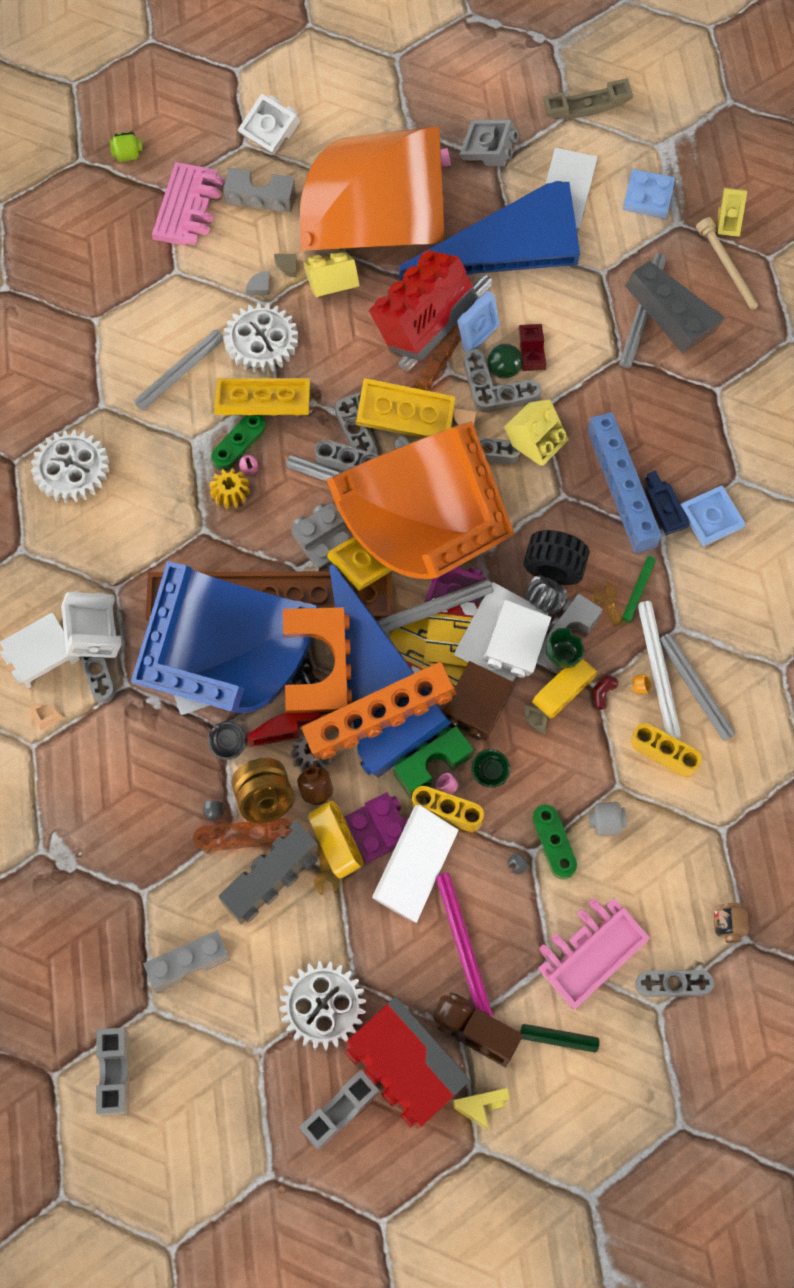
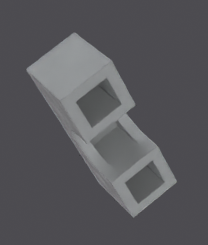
M229 168L223 189L225 203L235 206H250L256 209H270L277 212H291L295 195L294 177L272 174L268 185L256 187L252 185L251 171Z
M579 593L574 600L570 598L562 609L564 614L561 618L556 617L549 627L551 631L544 638L538 656L539 661L557 673H560L564 668L552 663L546 654V645L551 633L557 628H570L571 631H578L587 637L599 621L603 611L601 607Z
M216 930L143 963L153 989L156 993H159L181 983V979L190 973L202 969L208 971L230 961L220 934Z
M125 1028L97 1029L96 1057L99 1060L100 1081L99 1085H96V1114L100 1117L129 1116V1032Z
M362 1070L340 1088L339 1093L321 1109L319 1108L299 1126L300 1131L318 1151L380 1094L379 1089Z

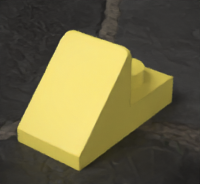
M724 188L721 207L718 210L717 234L740 237L747 190Z
M505 1088L456 1099L453 1101V1106L455 1110L487 1130L488 1124L484 1107H488L489 1111L504 1108V1103L508 1102L510 1097L508 1089Z

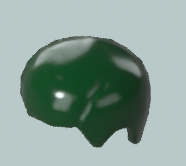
M500 344L494 347L487 359L490 372L499 378L509 379L517 375L523 364L520 351L511 344Z
M557 628L551 633L546 645L548 658L552 663L561 668L575 667L581 662L585 650L581 643V638L575 637L571 633L570 628Z
M486 749L479 752L473 759L471 771L474 779L480 785L496 788L503 785L510 776L511 765L502 752Z

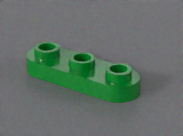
M246 415L216 446L211 454L212 463L215 468L219 470L231 469L263 435L266 430V424L262 415ZM252 421L257 422L255 425L250 424ZM241 437L242 440L235 441V438ZM221 454H227L224 458L219 457Z
M546 804L540 805L533 813L532 822L547 862L555 877L563 880L569 879L577 869V861L562 822L554 807ZM547 813L550 819L543 820L541 815ZM557 837L560 842L553 844L550 838ZM560 862H568L569 867L562 868L560 866Z

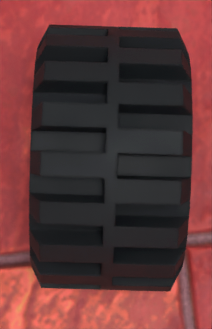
M555 530L537 531L530 537L523 566L532 576L549 577L560 585H574L580 583L583 579L590 550L585 542L568 533Z

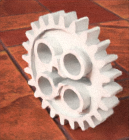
M257 303L256 309H253L249 304L248 311L240 308V316L233 313V321H227L228 328H224L225 336L223 337L224 344H226V352H229L231 360L235 359L237 366L243 363L244 370L252 366L254 373L257 368H261L262 372L265 373L266 367L274 371L275 364L283 367L282 360L289 362V354L295 355V347H298L297 339H299L296 323H293L292 316L287 317L286 310L279 313L277 305L270 309L269 303L266 304L265 308H261L260 303Z
M63 430L62 437L54 433V440L45 438L47 445L39 444L41 452H34L33 454L37 460L31 461L33 479L41 492L45 491L48 498L54 494L56 502L63 497L65 503H68L70 498H73L75 503H77L78 496H82L84 500H87L86 493L89 492L95 495L94 487L102 489L100 480L107 481L105 473H108L110 470L107 465L109 464V459L106 456V450L102 448L100 441L95 442L93 435L87 438L85 431L80 436H77L76 430H73L71 435H68L66 430ZM68 451V453L60 455L61 452ZM84 458H90V460L82 462ZM54 471H59L56 475H50ZM75 478H81L77 482H72Z
M318 961L317 969H313L310 964H307L308 972L304 973L301 969H298V979L292 976L289 977L293 984L292 987L286 985L283 987L288 996H280V1000L286 1003V1005L279 1007V1010L288 1015L281 1019L282 1023H291L286 1031L288 1033L296 1031L294 1035L295 1041L303 1037L304 1047L311 1041L313 1042L314 1050H317L319 1043H323L325 1051H328L329 1043L333 1042L336 1048H339V1039L346 1042L348 1040V1033L352 1035L356 1033L353 1026L363 1025L358 1016L366 1015V1011L360 1009L359 1006L365 1005L366 1000L358 997L364 993V989H355L359 984V980L350 981L351 971L343 975L342 965L335 971L333 970L332 962H329L327 968H323L321 961ZM318 981H325L329 984V988L324 993H318L314 989L315 984ZM339 987V991L327 1003L329 1009L327 1011L321 1009L314 1021L308 1025L306 1023L307 1020L319 1009L317 1003L319 1001L324 1003L334 988ZM339 998H345L349 1001V1006L345 1010H338L334 1006L335 1001ZM300 1002H309L312 1005L311 1010L306 1014L299 1013L297 1006ZM324 1018L332 1022L331 1028L325 1032L317 1028V1023Z

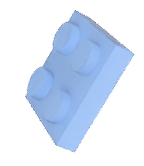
M632 169L623 210L667 218L675 177Z
M486 291L457 320L465 352L477 349L500 326L495 295L489 291Z
M722 485L680 504L691 529L702 547L733 534L746 526L745 521Z

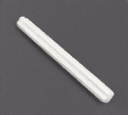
M643 601L639 603L638 609L665 732L676 739H680V727L651 601Z

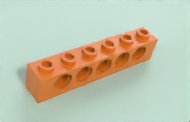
M440 661L302 726L301 729L312 754L317 759L325 760L333 757L337 750L344 747L349 749L358 745L359 740L367 736L369 738L378 736L383 732L382 729L388 726L396 727L403 724L407 717L414 714L419 716L428 712L429 707L437 703L439 705L448 703L453 699L452 696L457 693ZM425 686L433 687L431 694L427 696L421 695V690ZM408 697L409 703L406 706H397L400 698ZM377 709H386V713L383 717H374L375 711ZM355 719H362L363 722L359 728H351V724ZM332 730H339V735L336 739L328 740V735Z

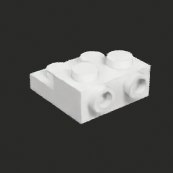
M261 93L239 127L238 132L275 155L284 139L287 138L289 140L301 121L297 117L298 112L290 106L284 108L280 105L281 102L274 96L270 95L268 98Z

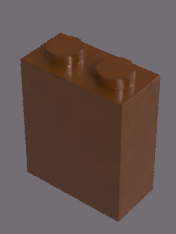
M469 661L455 687L457 694L452 696L453 699L443 709L444 714L451 722L448 726L451 728L457 726V728L459 727L467 731L470 737L476 740L483 739L487 741L513 691L514 682Z

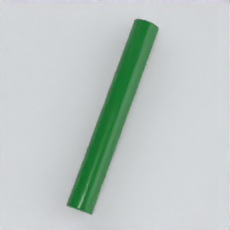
M647 556L622 616L624 622L630 623L656 562L654 557Z

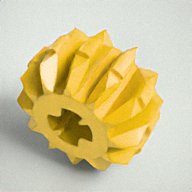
M233 467L229 473L222 469V475L214 474V481H211L209 484L211 498L215 499L218 506L224 504V507L228 509L233 504L237 509L238 502L245 503V496L250 494V488H248L249 480L244 478L242 471L236 474Z

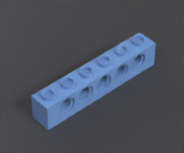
M613 412L590 418L587 433L634 554L657 548L661 533Z

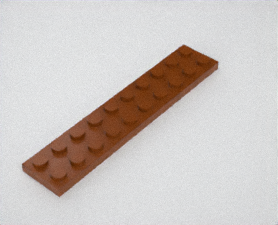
M330 571L200 572L282 598L317 605L321 608H336ZM392 571L360 591L346 578L376 620L392 615ZM148 572L147 621L150 619L164 572Z

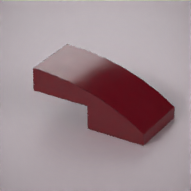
M542 324L519 325L523 371L546 370Z

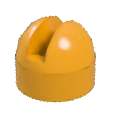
M647 674L634 676L631 680V683L635 684V686L631 687L633 692L636 694H649L651 690L649 676Z

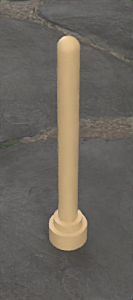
M708 217L701 220L696 225L700 236L708 238L751 310L757 309V301L715 234L716 225L712 218Z

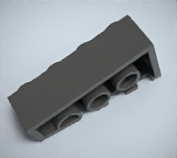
M651 261L633 271L625 285L683 354L714 333L725 319V317Z
M297 820L289 826L293 830L286 837L279 836L272 843L273 846L268 855H260L253 861L250 866L252 871L249 874L246 871L242 872L218 896L220 902L240 924L244 921L247 923L252 921L258 915V909L265 903L267 905L271 904L279 896L277 893L284 886L290 887L298 879L297 875L304 868L309 870L317 863V857L319 856L317 842Z

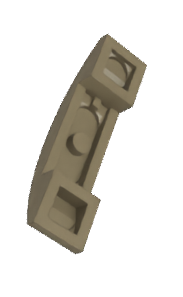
M628 78L607 82V88L573 96L566 97L565 92L543 96L547 115L554 118H578L595 115L618 107L633 98Z

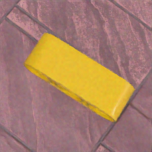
M582 658L581 662L575 667L564 668L535 696L532 703L552 719L595 678L598 671Z
M639 724L631 736L630 742L634 750L681 776L690 777L694 775L701 765L702 756L699 751L650 724ZM644 734L649 738V741L643 742L637 735ZM666 746L670 748L672 753L664 754L660 747ZM688 758L692 760L694 766H686L683 759Z
M420 786L412 794V808L415 805H421L453 827L474 832L482 826L484 812L481 806L428 786ZM420 796H426L430 802L427 805H421L416 800ZM446 804L451 805L454 811L447 814L442 812L441 807ZM474 813L478 816V820L476 822H469L466 820L465 815Z
M330 800L308 814L309 821L328 863L338 878L342 879L364 866L362 855L341 810L334 801Z

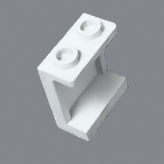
M79 591L66 593L61 605L66 656L116 658L122 643L121 636H116L113 616L115 595L82 593Z
M504 600L499 607L498 618L482 660L487 661V665L492 668L501 669L503 667L511 670L510 673L512 675L524 678L534 672L551 617Z
M53 613L46 615L0 641L4 649L0 652L7 665L13 664L16 669L12 671L13 676L19 685L24 683L27 689L32 687L31 681L69 660L72 665L80 660L79 656H66L64 631Z

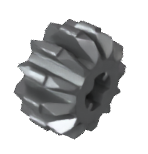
M534 576L525 592V597L529 600L530 604L550 614L559 613L568 597V592L562 585L551 580L549 577L545 578L543 576Z
M303 734L299 735L301 742L293 741L292 745L295 749L290 751V755L295 758L293 760L294 766L301 765V772L310 766L325 769L324 764L331 765V758L322 760L321 758L317 759L311 753L308 754L310 747Z

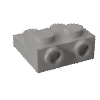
M472 120L460 152V157L462 160H482L484 166H505L506 161L512 158V144L518 141V130L515 129L512 120Z
M332 503L326 506L325 504L318 505L314 508L312 515L307 518L304 516L297 518L293 522V527H291L292 537L318 571L332 564L327 558V554L331 549L353 537Z

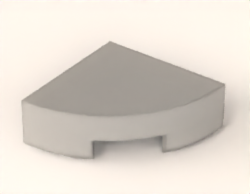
M269 271L260 272L249 280L246 286V295H269Z

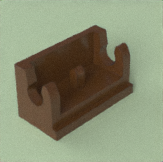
M476 1008L459 1042L506 1068L523 1034Z

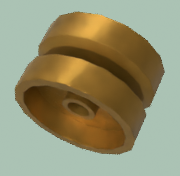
M258 758L243 764L233 774L231 780L232 788L240 814L247 821L253 823L271 822L287 814L293 807L294 793L285 767L280 761L272 758Z

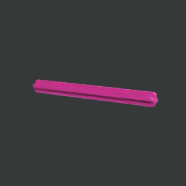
M449 873L440 874L436 879L475 1009L477 1008L493 1017Z

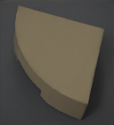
M274 254L277 268L287 276L297 277V255Z
M525 705L524 716H526V722L534 731L545 735L548 716L538 707Z

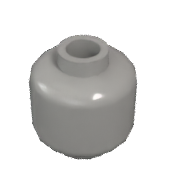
M618 802L597 803L594 806V812L589 813L590 828H595L599 836L620 835L623 828H627L625 807L621 808Z

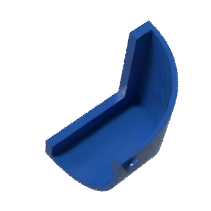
M167 561L131 683L232 712L243 713L257 710L275 699L285 689V685L290 683L300 668L312 641V637L283 638V609L321 607L253 590L194 571L187 565Z

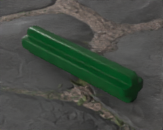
M522 1024L520 1033L523 1034V1040L594 1053L599 1049L600 1041L598 1037Z

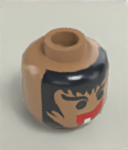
M724 903L719 905L720 908L714 912L716 935L725 938L726 943L741 942V937L748 935L750 932L748 911L742 908L740 903Z

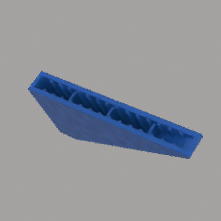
M554 181L547 183L428 250L459 257L466 270V274L577 265L580 250L570 182ZM423 253L399 265V280H403V275L408 268L418 265V259Z
M332 564L329 569L335 607H344V614H349V630H345V639H350V655H346V665H351V680H347L348 690L352 691L353 703L414 674V671L344 575ZM425 687L421 690L422 696L430 694ZM400 698L397 706H406L409 703V698ZM438 704L429 707V711L422 715L415 716L414 714L405 718L406 721L399 726H388L382 729L383 732L378 736L372 738L367 736L359 740L357 749L359 756L363 760L360 762V765L368 775L372 773L379 778L394 767L397 760L405 755H410L421 744L427 742L451 724ZM377 709L375 711L374 717H383L386 713V709ZM355 719L353 721L354 729L362 725V719Z

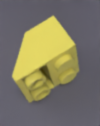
M343 250L330 252V256L323 258L321 255L308 258V261L303 262L312 293L315 297L360 286L355 260L347 252H343Z
M551 400L529 402L504 426L512 446L540 466L545 465L569 440Z

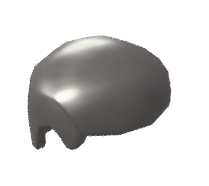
M230 721L218 723L208 735L210 751L215 757L223 760H232L238 757L243 752L247 742L245 731L239 724Z

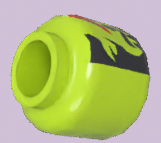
M133 131L115 133L113 139H110L112 157H116L119 162L137 160L139 152L143 151L141 138H136Z

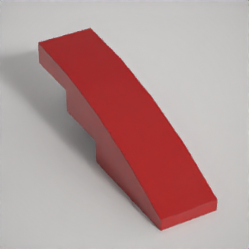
M284 712L247 735L249 746L254 747L299 738V728L321 718L323 714L332 712Z

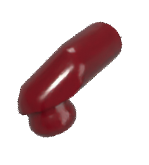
M605 675L593 687L595 710L607 708L606 694L609 690H614L618 687L617 678Z

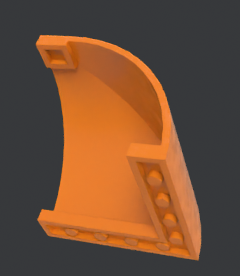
M440 126L350 136L329 144L312 164L304 184L300 204L301 251L439 244L443 242L444 217Z
M472 421L412 442L326 479L344 522L358 542L380 563L408 577L418 579L438 578L515 535Z

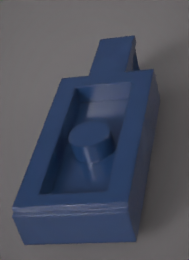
M656 470L647 473L645 481L648 487H646L645 491L665 535L667 536L688 528L689 522L670 483L667 484L666 481L661 482Z

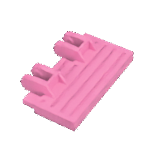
M175 162L152 232L153 240L186 246L187 244L196 245L198 235H208L210 228L206 224H211L214 218L212 214L206 212L209 198L219 199L222 192L215 187L221 188L225 183L221 176H217L218 170Z
M615 898L605 905L612 913V916L607 913L597 900L591 899L589 901L591 909L602 920L598 926L586 911L581 909L577 912L578 917L585 926H582L567 940L575 949L574 951L556 933L551 937L552 942L565 956L560 961L548 946L543 944L539 948L548 962L545 961L537 969L571 1009L575 1010L650 939Z

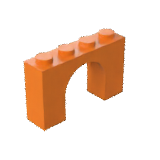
M344 607L283 609V638H317L329 646L335 661L331 674L319 683L285 685V713L334 712L352 703V691L347 690L346 680H351V665H346V655H350V639H345V630H349V614H344Z

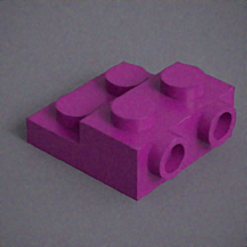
M458 566L442 576L432 579L424 603L433 598L436 599L484 581L486 578L482 577L483 572L469 567L468 571H465ZM479 598L474 599V600L469 601V602H470V603H477V601L479 600Z
M388 792L366 802L364 807L344 816L365 864L393 851L408 821V818L402 819L398 812L402 808L396 796L390 797Z

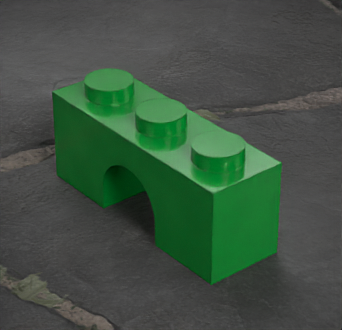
M457 726L451 730L449 728L442 730L436 736L437 739L431 743L424 742L416 749V753L410 757L405 755L395 762L396 766L393 767V775L410 799L416 788L420 786L429 787L432 784V777L426 770L427 764L431 761L441 760L453 771L473 758L474 749Z

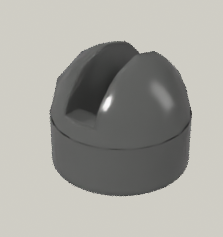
M204 801L203 812L207 819L217 820L223 814V802Z
M518 851L508 859V868L516 866L512 871L514 874H521L530 868Z

